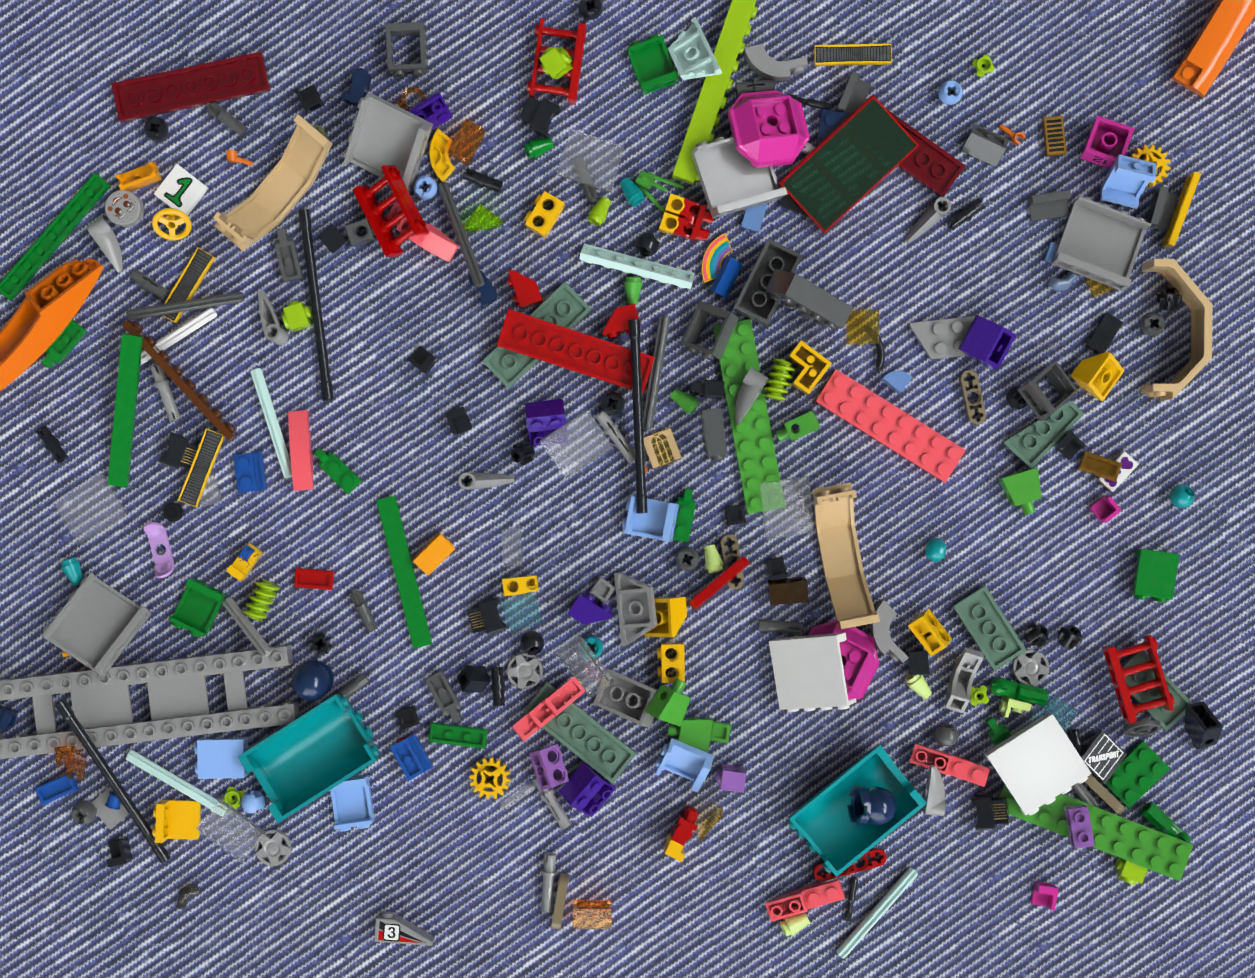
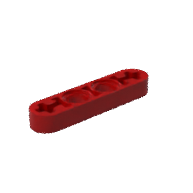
M743 556L696 595L689 602L690 606L696 610L750 564L747 558Z
M874 847L862 856L864 864L860 867L855 866L853 863L837 877L834 874H829L827 871L824 872V876H821L817 872L820 871L819 868L823 867L824 861L814 866L813 874L817 880L827 881L882 866L886 862L887 856L881 848ZM876 852L882 855L879 858L880 861H876L874 858L870 859L871 864H868L865 856L868 854L869 858L875 857Z

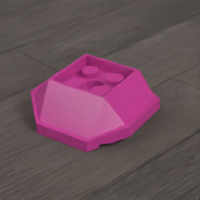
M778 90L741 93L728 112L736 150L751 161L750 163L755 168L792 164L810 139L801 102Z
M837 620L810 628L807 636L846 632L847 640L839 644L848 699L856 698L858 700L863 698L879 666L873 637L855 627L840 629Z

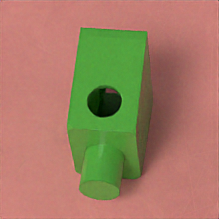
M814 410L784 423L785 427L775 432L780 442L788 438L793 441L820 429L821 426ZM798 424L800 430L794 432L792 427Z
M1038 468L1027 469L998 478L1011 506L1021 505L1024 515L1036 512L1032 501L1042 497Z
M676 678L671 688L661 685L645 712L657 719L681 727L690 702V697L682 693L686 682Z
M684 717L681 727L669 725L667 736L677 737L678 741L708 753L713 718Z

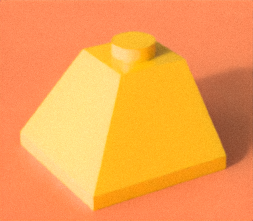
M1107 351L1081 360L1079 365L1073 370L1071 378L1078 386L1103 402L1123 374L1124 369L1114 356Z
M655 597L657 626L645 633L644 637H675L687 617L686 597Z

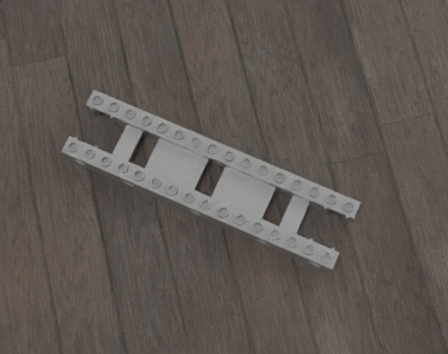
M291 644L270 647L272 653L268 657H262L257 649L116 665L112 666L104 677L91 669L2 679L0 680V701H16L32 697L37 733L27 734V732L8 739L4 735H0V759L85 749L73 730H57L53 694L68 692L71 693L72 709L76 718L96 747L290 724L300 717L298 701L292 702V700H289L279 706L265 703L261 706L248 707L243 671H260L273 667H280L281 669L293 664ZM224 674L228 711L219 713L209 711L205 676ZM147 683L151 712L150 721H133L129 685Z

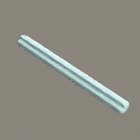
M256 368L250 372L283 476L285 479L291 478V460L262 369Z
M130 750L126 755L127 761L219 815L223 816L227 812L228 806L134 750Z
M912 867L906 870L837 949L836 952L841 958L847 957L918 876V873Z

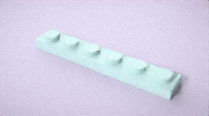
M585 243L579 258L587 263H595L605 268H613L624 273L651 278L661 283L677 285L680 288L691 289L695 275L693 272Z

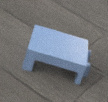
M1118 154L1101 185L1100 199L1137 209L1139 198L1148 182L1153 183L1156 178L1157 163Z
M631 496V499H628L626 504L628 516L623 521L624 534L672 542L679 504L647 499L648 513H636V496Z
M248 737L236 739L200 738L197 740L194 751L197 754L195 773L198 774V779L245 778L248 776L249 773L246 772L238 759L239 755L248 750Z
M671 738L668 745L664 744L661 751L662 756H658L655 766L658 767L656 775H660L662 769L682 776L693 781L691 790L698 793L711 769L714 755Z
M368 775L348 778L330 790L335 819L334 829H339L340 832L351 830V827L356 826L359 829L370 827V824L375 821Z

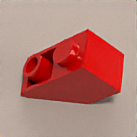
M514 270L508 271L510 276L506 278L509 287H514L516 294L512 296L516 306L520 305V308L524 309L543 302L536 281Z
M635 303L615 309L602 331L603 337L608 336V339L619 337V333L625 331L629 334L628 320H639Z

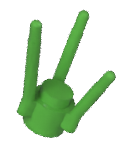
M642 170L635 183L639 185V189L644 192L656 207L664 212V208L646 188L650 190L654 186L667 192V189L656 183L655 180L680 189H684V186L654 175L650 171L647 173Z

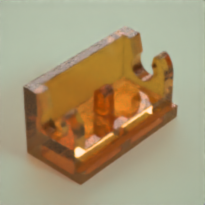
M465 119L448 151L449 156L469 166L486 131L481 126Z
M75 745L55 747L56 764L61 766V761L67 767V777L71 779V773L74 771L77 774L78 780H84L86 760Z
M574 900L573 929H612V900Z

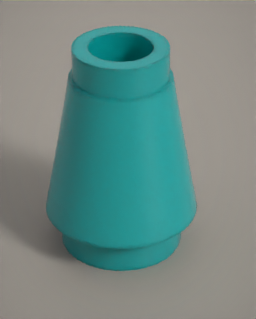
M629 177L620 182L625 198L632 207L640 205L645 200L644 192Z
M74 556L60 562L62 565L60 568L72 583V586L79 585L83 579L79 560Z

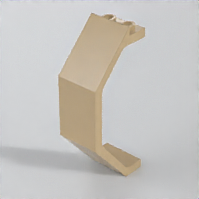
M299 114L293 120L297 123V126L281 160L253 194L227 214L217 212L213 217L217 221L214 227L242 251L265 236L284 220L313 185L333 144Z
M1152 259L1142 264V272L1160 273L1171 287L1179 290V295H1182L1183 302L1191 311V357L1189 362L1169 384L1141 386V394H1147V397L1160 396V401L1172 400L1212 359V303L1174 259Z
M851 482L813 489L816 533L825 581L838 627L845 629L880 622L879 614L875 611L864 575L856 534L853 498H857L856 490L852 489Z

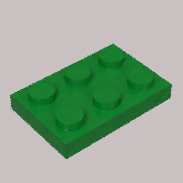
M1141 740L1127 753L1105 785L1126 807L1130 808L1170 768Z

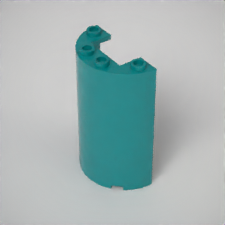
M335 694L238 756L246 772H253L270 799L272 804L268 806V809L277 824L378 760L380 752L372 739L374 736L372 730L365 726L363 715L359 710H354L345 695Z
M878 743L788 816L787 823L801 838L805 837L809 841L807 846L813 853L818 852L824 861L822 865L829 874L833 872L837 877L927 803ZM853 786H865L868 789L878 786L889 790L897 802L894 818L883 825H874L868 822L865 825H856L855 822H851L847 805H851L852 796H848Z

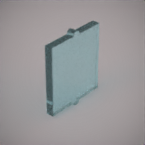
M533 592L501 603L506 616L505 620L508 621L512 633L543 622L539 610L540 605L537 604Z

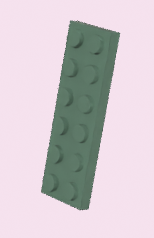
M564 282L530 316L573 329L592 309ZM497 346L482 362L510 389L539 360Z
M546 682L524 709L523 713L527 714L552 694L556 688L549 682ZM574 702L542 727L612 784L637 754Z

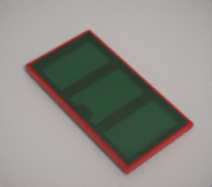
M871 95L780 180L778 184L780 187L786 188L787 194L825 234L919 145L876 97Z

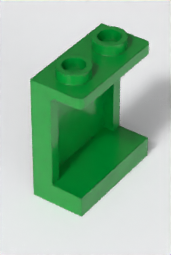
M652 35L644 42L635 41L627 48V54L642 95L679 83V76L677 70L675 71L663 35Z
M1135 548L1134 556H1138L1133 590H1130L1129 593L1135 594V598L1147 600V596L1154 597V601L1166 603V599L1173 600L1180 554Z
M194 577L188 578L185 584L187 588L174 614L168 620L173 622L172 625L179 629L185 628L190 631L191 635L200 638L201 636L208 635L228 594Z

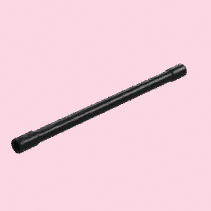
M309 209L298 210L302 230L319 362L322 401L334 400L330 380L315 263L311 216Z
M628 320L632 375L636 513H648L644 457L640 320Z
M66 699L58 701L54 706L63 719L67 721L151 846L160 863L166 862L171 856L162 843H155L152 829L76 718Z

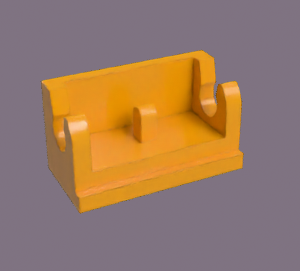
M155 161L148 162V164L128 172L116 174V178L121 183L118 184L120 190H128L130 192L162 180Z
M439 531L413 557V562L429 576L455 550V547Z

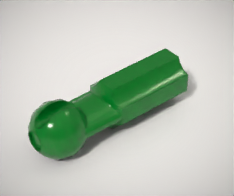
M1002 677L994 678L990 682V690L996 696H1004L1040 706H1045L1048 701L1049 694L1046 689L1005 680Z
M1153 801L1146 803L1142 807L1140 813L1157 830L1191 843L1189 834L1174 823Z

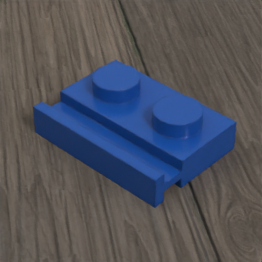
M260 451L233 455L238 493L267 490L263 453Z
M416 733L390 747L408 781L434 767Z

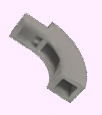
M763 43L746 47L743 52L747 64L757 75L767 80L774 79L775 82L790 81L792 72L793 74H800L804 72L808 65L806 56L784 62L774 60L765 51Z
M880 599L875 606L880 622L870 624L871 636L874 639L875 646L882 654L885 655L890 651L888 655L894 661L900 660L904 663L909 657L892 641L889 632L891 621L897 613L884 600Z
M965 647L961 656H958L949 680L945 708L964 713L970 701L972 683L984 658V652Z

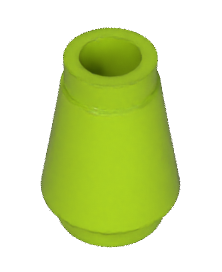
M601 196L588 212L587 220L596 226H601L602 223H605L611 200Z

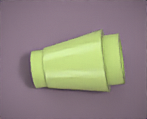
M715 544L705 546V568L708 570V573L712 574L723 571L724 563Z
M909 673L906 676V685L920 697L926 699L932 694L922 674L910 675Z
M806 913L783 918V921L780 922L786 937L789 935L792 937L810 924Z

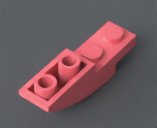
M398 202L393 204L386 217L388 220L402 210ZM406 217L395 224L397 226L396 230L400 233H403L410 227ZM426 223L429 231L428 235L415 236L413 234L409 237L411 241L447 262L451 261L459 245L432 224Z
M915 744L910 763L930 769L932 764L942 774H948L985 787L990 771L989 767L974 763L971 760L919 744Z
M839 879L825 883L820 881L765 902V906L770 920L773 922L808 912V909L843 900L845 899V894Z

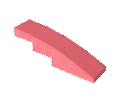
M308 410L288 412L293 489L294 491L314 489Z
M573 676L511 727L524 742L567 708L586 690Z

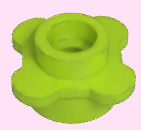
M984 55L980 59H974L972 62L973 67L977 70L976 74L978 77H983L988 72L992 73L995 69L989 55Z
M984 685L975 688L971 687L970 703L973 706L989 702L986 694L987 687Z
M230 786L227 788V794L222 801L224 804L237 809L241 806V798L245 793Z

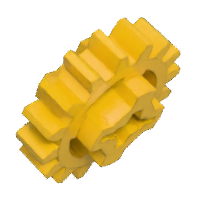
M1153 144L1149 148L1147 145L1142 146L1141 149L1137 148L1135 154L1133 153L1129 156L1139 159L1141 156L1140 160L1157 163L1156 174L1158 168H1160V171L1153 183L1148 182L1150 187L1155 186L1156 183L1160 184L1163 182L1162 178L1165 179L1168 176L1165 172L1171 169L1169 166H1166L1170 162V159L1165 160L1167 152L1161 154L1162 148L1159 147L1155 150V145Z
M484 757L483 763L477 761V768L472 767L471 771L474 774L469 775V778L473 779L470 782V786L475 785L473 792L479 791L480 798L485 794L487 800H489L491 795H493L494 799H497V793L500 795L504 794L503 788L508 790L509 785L506 782L511 781V778L507 777L510 774V770L505 771L507 764L501 765V759L495 762L494 757H491L490 761H487L486 757ZM487 766H494L496 768L489 769ZM478 772H480L482 776V780L480 782H478L477 778ZM500 774L503 776L502 784L498 780ZM487 775H488V776L493 775V776H494L493 781H492V780L487 781V780H486ZM485 787H489V788H492L493 790H486V789H484V788H485Z

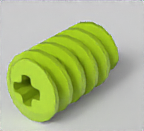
M774 358L773 361L777 365H772L771 369L775 372L768 374L772 378V380L767 381L770 387H764L763 389L768 394L762 395L770 399L786 401V398L782 396V393H788L784 386L791 385L786 380L793 379L789 371H795L796 369L791 366L792 363Z
M266 579L255 583L259 587V589H252L256 596H249L253 602L245 604L250 609L242 611L248 617L260 622H264L262 619L267 618V614L264 611H270V607L267 604L272 605L274 603L270 597L275 598L277 596L273 590H280V586Z

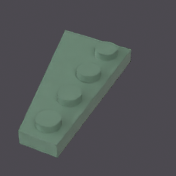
M1070 400L1052 415L1041 421L1037 420L1002 443L1029 469H1032L1084 413Z

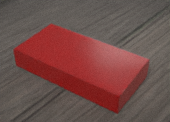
M295 568L294 587L333 590L335 571Z

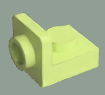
M1005 697L1000 702L999 711H1001L1000 714L1003 717L1008 718L1011 707L1012 711L1023 713L1024 711L1030 712L1032 704Z

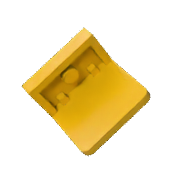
M161 800L156 804L153 810L156 825H154L152 832L153 837H155V843H163L167 839L196 840L200 837L201 803L192 800Z

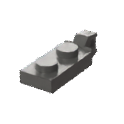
M284 227L277 229L279 239L275 240L276 244L274 246L283 282L303 279L295 241L292 236L288 237L287 230Z
M443 670L425 678L442 713L444 712L446 716L450 714L454 723L461 720L462 716L459 709L462 707Z

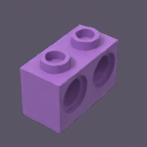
M558 744L546 746L529 753L540 790L553 788L569 781Z
M721 764L720 769L716 770L715 780H717L720 790L744 793L746 772L744 767Z
M1084 804L1064 806L1070 845L1075 849L1095 846L1088 806Z

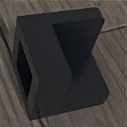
M311 85L301 91L298 88L294 89L304 110L308 114L325 106L315 85Z
M333 224L317 236L333 254L344 244L346 246L350 244Z
M419 346L415 353L407 358L409 362L425 374H428L439 360L422 346Z
M465 407L445 413L453 435L456 436L472 429Z
M1071 430L1067 431L1054 445L1067 460L1072 459L1079 450L1087 447Z
M783 556L764 560L769 580L788 576Z
M926 650L905 651V654L909 657L910 675L930 674L928 652Z
M466 665L457 676L462 692L481 693L491 682L485 666Z
M128 836L108 842L111 857L107 859L108 868L126 864L133 859Z

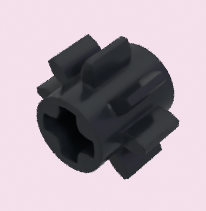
M1165 287L1161 290L1160 294H1157L1156 302L1160 303L1159 307L1163 310L1171 311L1178 308V304L1182 303V295H1179V290L1175 287Z
M525 440L513 445L514 449L511 451V457L514 462H520L521 466L533 461L532 457L535 455V450L531 444H526Z
M1032 623L1027 626L1024 637L1029 645L1035 646L1037 644L1038 647L1046 644L1049 632L1044 625Z
M1075 626L1062 627L1058 632L1059 636L1057 639L1060 645L1066 649H1073L1074 646L1078 648L1082 642L1081 638L1083 636L1081 631Z
M325 631L322 632L321 636L315 633V639L309 640L313 645L310 650H316L318 656L321 655L322 651L328 654L329 650L327 648L334 646L330 643L333 637L325 636ZM323 639L322 642L325 643V646L320 647L321 645L318 641Z

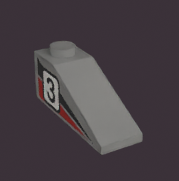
M390 911L378 914L374 942L433 945L435 939L433 935L401 916L393 915V912Z

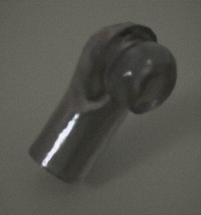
M188 884L181 888L176 907L185 909L187 899L192 895L196 896L199 892V887Z

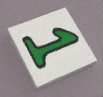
M176 164L154 195L171 208L178 209L188 216L209 188Z

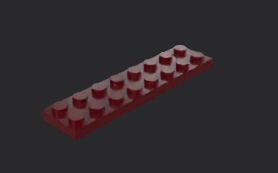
M262 52L111 83L118 118L121 123L198 107L207 103H216L271 91Z

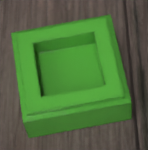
M713 721L710 740L728 744L731 724Z

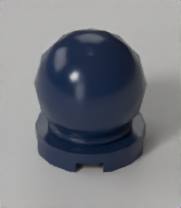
M307 661L299 666L293 674L292 687L294 692L304 700L313 701L320 699L330 692L335 679L333 670L327 663L325 664L322 661Z
M853 786L848 795L852 796L851 805H847L851 822H855L856 825H865L867 822L874 825H883L894 818L897 802L889 790L878 786L868 789L865 786Z

